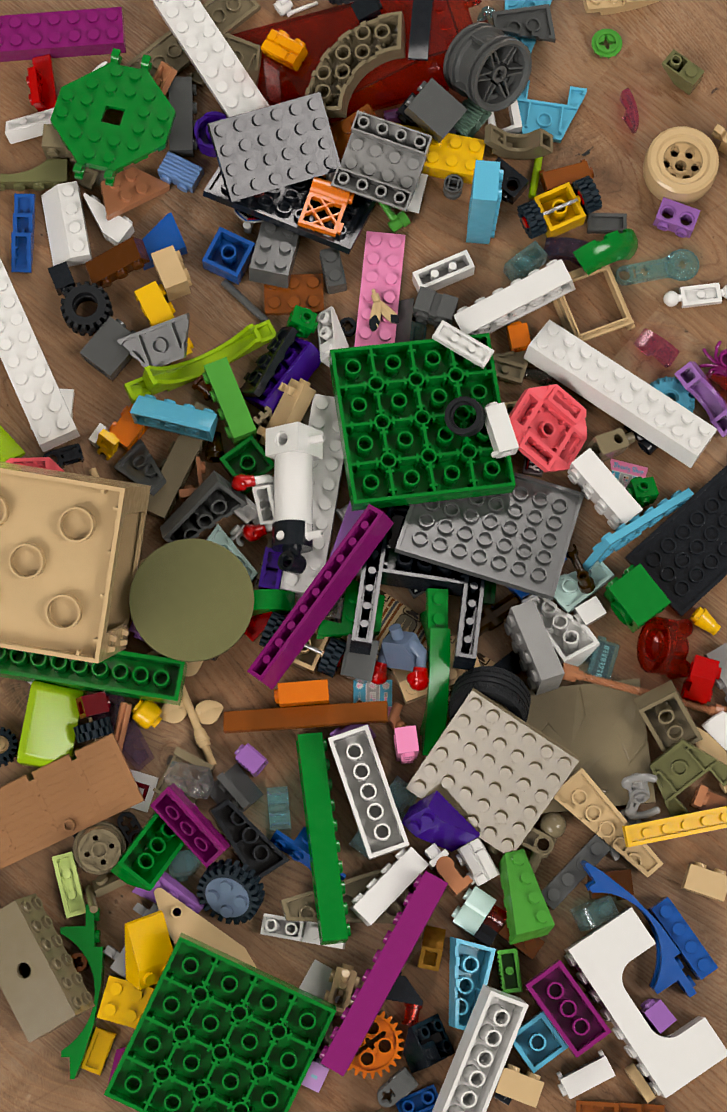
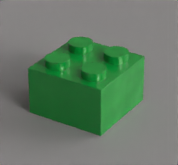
M252 435L219 458L221 465L232 479L239 474L254 476H272L274 474L273 461L265 456V451ZM248 487L242 492L246 495L252 490V487Z

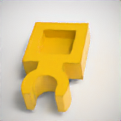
M103 428L98 434L96 444L100 448L97 450V453L100 455L103 452L108 461L117 451L120 440L115 434Z

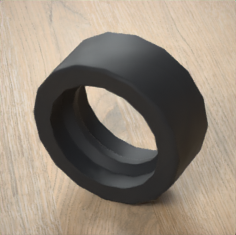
M460 396L448 404L444 419L447 427L453 433L461 437H471L483 428L486 414L483 407L475 399L468 396ZM469 405L476 411V420L469 428H460L454 422V414L460 406Z

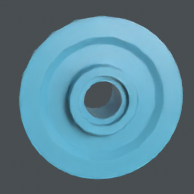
M665 376L651 382L650 385L673 398L675 402L693 413L695 398L678 379Z

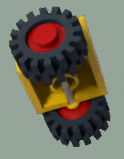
M590 176L583 177L574 181L572 187L569 182L533 197V200L519 205L517 207L518 216L528 237L533 239L545 233L549 240L583 225L586 215L601 209V196L598 193L599 190L596 188V184L593 183V179Z

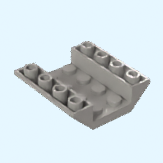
M357 110L351 127L352 133L340 163L341 167L337 166L331 186L406 212L423 170L433 136Z

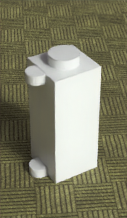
M497 402L487 404L484 408L486 414L485 426L494 450L491 453L492 458L496 457L498 459L516 454L519 446L505 403L498 404Z
M602 1049L598 1051L600 1057L565 1075H562L560 1071L556 1073L560 1084L557 1086L563 1097L567 1095L569 1099H572L616 1076Z

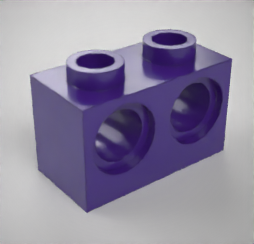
M265 547L258 587L259 589L280 590L283 571L278 567V558L281 553L269 547Z

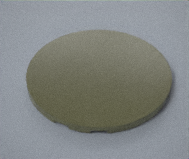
M181 539L161 546L143 561L131 584L129 607L138 633L153 650L181 662L206 661L227 652L242 638L253 615L254 591L246 568L231 551L217 543L204 539Z

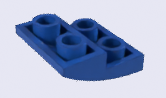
M433 1084L401 1098L396 1103L398 1111L432 1112L438 1098L437 1090Z

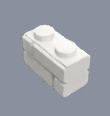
M480 838L457 849L459 854L456 855V858L460 865H465L469 871L466 876L469 875L473 880L471 885L476 884L478 887L500 875Z

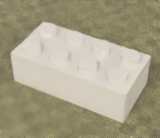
M591 448L571 463L567 471L569 480L574 485L578 484L582 489L581 492L585 493L584 497L587 500L590 499L595 504V510L608 519L607 523L614 531L623 523L626 525L630 524L629 521L632 518L641 514L643 508Z

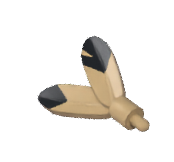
M372 289L371 298L373 305L369 319L370 329L373 332L378 329L381 314L390 323L398 324V315L382 302L379 293Z

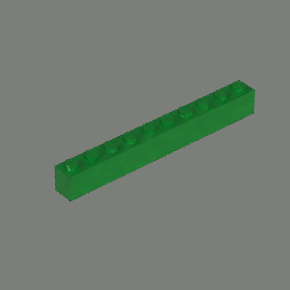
M322 732L298 734L295 741L320 945L346 943L348 936H351L350 924H346L345 915H348L347 902H343L345 883L340 878V873H343V865L341 860L338 861L337 854L340 852V842L335 838L338 826L337 820L333 819L332 814L335 811L334 799L330 798L332 780L328 779L327 771H330L329 759L325 758L327 740L326 738L323 739Z

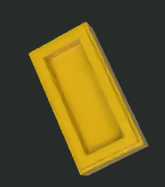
M96 1027L81 1068L101 1075L117 1034Z

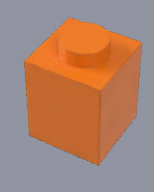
M518 321L507 326L506 334L510 351H526L531 343L527 323Z

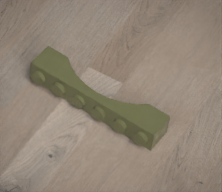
M47 159L39 166L25 172L0 174V191H5V189L43 191L44 189H51L57 184L70 182V165L68 160Z

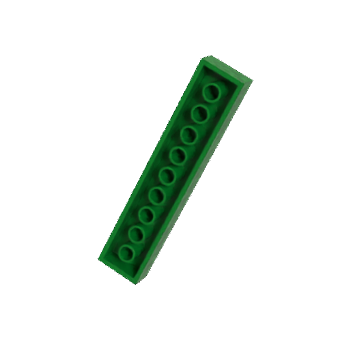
M0 647V677L28 682L40 681L97 693L105 691V694L179 706L181 703L188 666L186 662L166 657L120 651L97 664Z

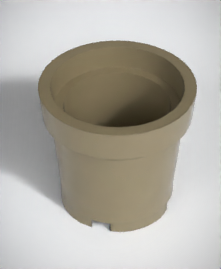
M101 821L78 832L74 838L72 850L75 861L84 871L94 875H102L111 872L110 870L127 849V842L124 834L115 824ZM94 835L98 836L97 840H93ZM113 843L114 848H110L109 844ZM85 852H89L90 856L86 857ZM102 860L106 861L105 865L101 864Z

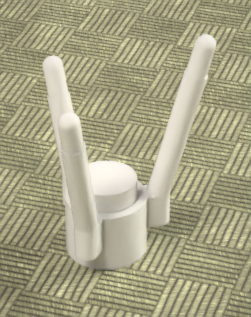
M277 0L273 5L281 17L286 15L289 18L295 13L318 5V2L315 1L293 10L291 8L294 5L291 0Z

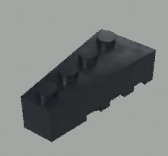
M229 799L221 801L208 810L219 830L231 845L230 848L238 861H240L241 866L243 867L245 863L248 865L246 869L248 872L251 869L256 871L253 877L259 875L260 878H263L290 860Z

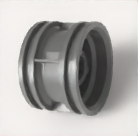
M476 22L462 29L451 42L443 63L444 79L448 87L461 96L470 98L474 104L490 112L503 110L513 104L524 91L532 70V58L528 47L523 42L505 35L500 29L486 22Z

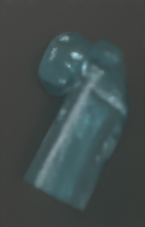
M485 6L480 11L477 22L487 23L488 19L492 18V12H495L492 7Z

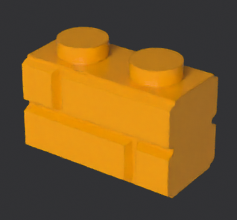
M271 29L267 39H265L261 46L264 55L294 71L299 70L302 62L308 55L305 47L306 44L298 38L292 40L289 38V34L283 30L276 31Z

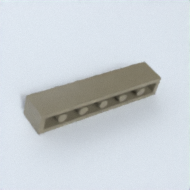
M195 402L194 406L196 407L195 409H211L198 402ZM178 434L176 442L173 441L169 447L168 452L170 454L168 458L163 459L159 468L167 482L154 496L149 495L147 514L164 522L169 518L180 496L179 490L185 486L196 464V456H200L207 442L206 440Z

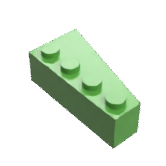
M227 357L204 365L202 376L205 384H209L211 387L209 393L213 403L216 402L218 405L217 413L220 420H224L226 426L224 429L228 439L231 438L234 447L251 435L257 440V429Z
M520 849L505 853L498 865L501 886L504 891L503 901L507 913V928H509L510 934L509 944L548 935L555 924L525 850Z

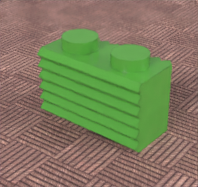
M517 948L497 950L495 953L497 954L496 962L499 967L497 970L500 976L498 978L501 984L500 991L505 993L522 992Z

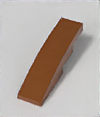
M576 1100V1112H666V1105Z

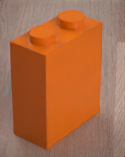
M328 680L278 683V689H274L275 702L279 704L280 708L329 705Z

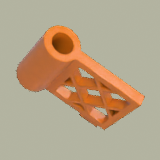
M314 177L297 225L332 237H336V234L341 235L344 226L341 220L348 204L352 205L355 194L331 186L332 182ZM315 200L320 202L322 206L313 208L310 202ZM334 206L341 210L338 213L332 214L329 208ZM325 210L328 216L320 219L317 212ZM313 215L316 221L308 222L304 218ZM332 221L334 229L325 227L323 223Z

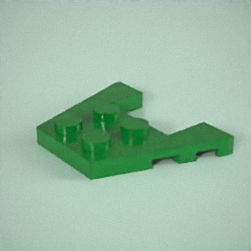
M352 580L345 590L340 623L323 620L318 627L316 639L332 636L334 638H341L348 634L352 635L359 582ZM379 594L373 636L379 635L381 630L385 596Z

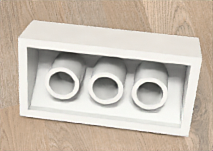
M77 181L57 184L41 195L53 266L63 262H67L68 267L85 264L92 259L80 188Z

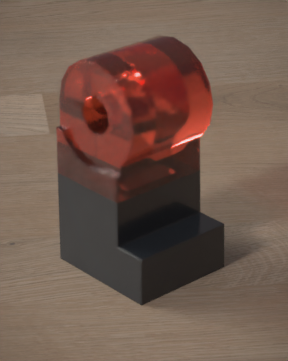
M494 904L473 937L490 947L507 919L506 911Z

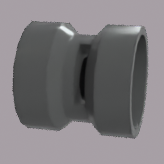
M456 174L448 175L444 180V196L450 200L458 199L462 194L463 180Z

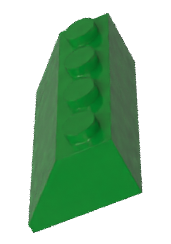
M154 812L110 871L128 885L151 891L182 849L184 842Z

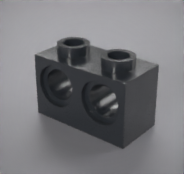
M498 157L495 162H500V169L504 170L501 199L513 205L527 189L529 181ZM514 186L516 190L510 191L507 187Z

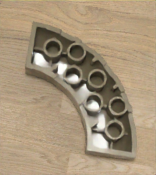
M402 11L378 15L375 19L361 22V25L343 33L338 38V41L324 52L316 70H313L311 74L312 78L308 88H306L305 96L320 92L327 118H347L348 104L359 82L379 65L391 60L405 58L406 28Z

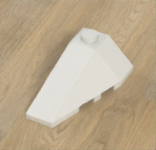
M531 595L521 601L523 604L534 600L561 664L567 663L579 666L600 645L589 627L578 623L571 614H566L551 600Z

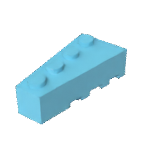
M450 937L449 1026L465 1031L483 984H488L496 951L495 948Z

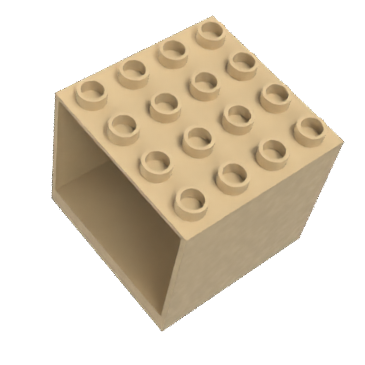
M0 461L1 648L97 664L126 649L131 619L129 607L130 588L139 567L151 486Z

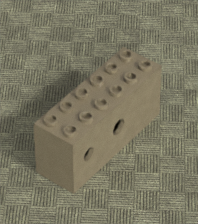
M36 893L14 900L0 909V988L29 1043L53 1032L95 1007L92 995L83 984L82 976L74 967L72 957L64 948L62 938L55 931L52 919L45 912L43 903Z

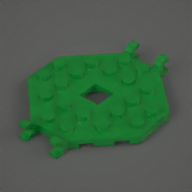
M113 48L110 63L61 87L50 121L76 161L73 167V172H75L74 178L82 180L85 168H93L105 171V185L113 186L116 174L123 171L124 167L132 163L136 164L148 158L149 154L157 150L160 152L166 148L176 112L149 73L152 67V63H150L151 56L143 54L140 69L120 65L122 61L120 56L121 50ZM116 109L124 112L120 126L102 122L106 110Z

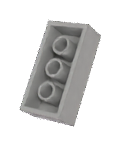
M534 600L511 607L504 628L506 634L510 635L513 641V651L519 655L521 670L527 674V684L530 690H533L536 696L558 689L565 672Z

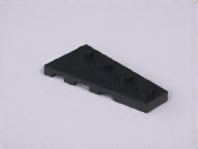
M282 327L267 346L269 351L260 356L255 362L257 363L255 370L252 373L248 372L243 378L246 382L239 388L243 397H260L265 392L266 385L275 375L279 363L284 360L289 346L295 341L298 331L294 327Z

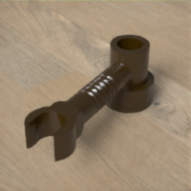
M573 544L574 550L567 552L566 557L571 560L577 572L580 591L588 594L594 591L595 583L593 578L589 576V573L584 570L578 557L577 547Z

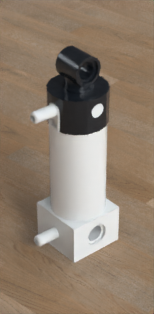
M300 422L266 428L265 456L275 460L272 550L281 553L278 558L279 569L294 575L302 574L306 568V559L301 553L312 551L313 539L323 538L324 536L323 530L313 531L312 505L313 461L323 459L325 436L322 431Z

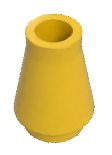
M698 607L690 617V620L693 621L692 624L713 636L721 628L706 608Z

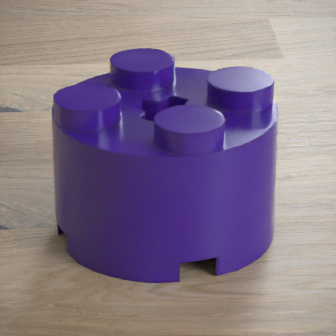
M211 111L205 113L204 116L196 121L194 126L195 139H197L198 149L202 154L209 157H216L207 124L226 119V115L221 112Z

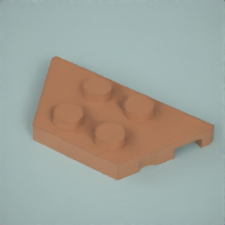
M134 167L117 174L113 186L105 185L106 180L100 184L103 204L106 210V219L108 221L170 191L168 183Z

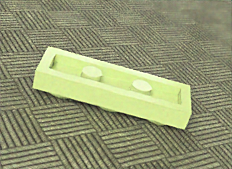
M73 852L53 856L52 861L66 918L86 914V903Z

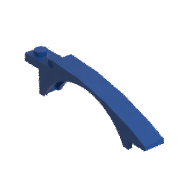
M582 860L580 863L591 879L584 884L587 890H590L592 893H609L627 899L641 911L648 921L656 943V965L649 984L652 991L659 994L677 982L683 993L689 998L695 995L697 992L693 988L695 986L693 979L689 975L686 976L682 971L684 966L679 958H674L681 952L659 922L633 895L604 872Z

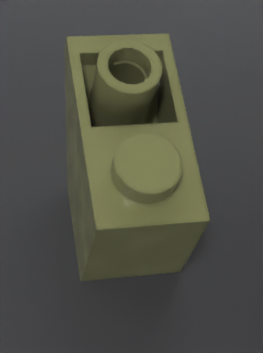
M674 49L661 64L673 84L688 95L701 82L705 72Z

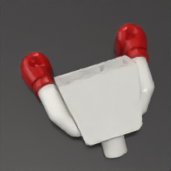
M244 474L234 476L231 487L235 491H243L248 487H252L260 523L256 525L246 524L242 529V535L249 542L256 541L263 535H266L267 532L272 531L274 477L271 475L254 476Z

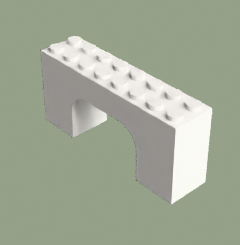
M630 907L624 909L564 950L566 952L564 957L570 966L576 967L578 971L576 976L582 984H587L590 991L588 994L593 1002L601 1005L602 1009L600 1012L606 1021H611L614 1025L612 1031L616 1037L624 1040L626 1044L624 1046L625 1051L638 1062L636 1065L642 1076L649 1078L650 1082L648 1085L653 1093L667 1098L727 1057V1049L705 1017L697 1016L667 1036H659L650 1028L626 992L622 982L625 966L656 944L633 908Z

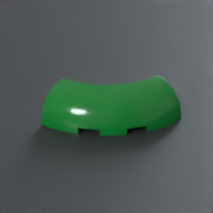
M624 229V233H619L618 230L608 233L603 237L604 240H593L575 250L573 254L587 275L619 260L629 261L635 255L638 248V239L634 230Z

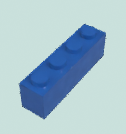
M664 897L648 909L681 952L679 955L697 980L704 979L718 968L669 897Z

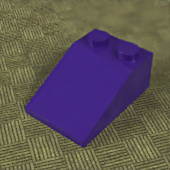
M438 791L410 806L402 820V824L415 837L432 844L435 843L437 846L451 852L480 835Z

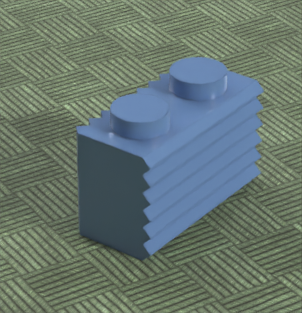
M170 151L167 152L157 170L160 180L168 184L173 183L177 185V188L185 193H194L204 175L203 167Z

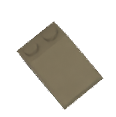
M672 680L634 699L638 711L663 753L681 738L691 744L703 739Z

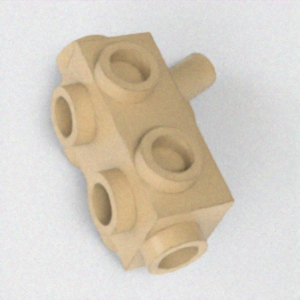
M342 963L341 967L337 966L336 970H331L329 982L332 983L330 991L326 990L324 996L325 1001L336 1006L335 1015L340 1017L346 1007L351 1008L354 1002L351 1000L352 990L358 987L360 981L357 971H353L354 966ZM337 996L343 998L342 1004L335 1003Z

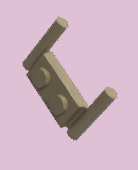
M112 872L102 874L93 880V886L87 885L85 887L90 912L96 913L98 911L96 897L107 894L126 883Z

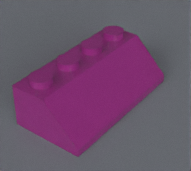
M174 783L168 786L150 805L206 868L231 846L225 836L217 831L212 822L206 819L198 807Z

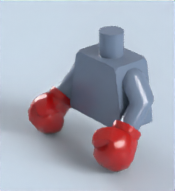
M398 623L389 627L390 633L383 639L378 660L375 662L372 683L376 685L384 684L388 680L387 668L413 671L406 677L410 687L416 691L425 690L429 684L428 669L426 668V663L428 662L426 648L421 644L414 632L403 631Z

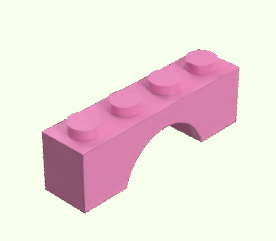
M416 725L394 728L395 735H393L396 762L401 761V764L413 763L419 753Z

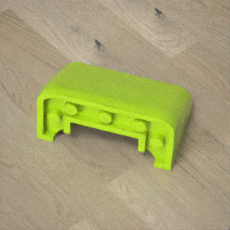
M40 681L32 682L17 754V762L19 764L40 768L67 754H70L72 761L77 759L73 752L76 739L73 727L78 726L80 718L76 699L87 695L86 691Z

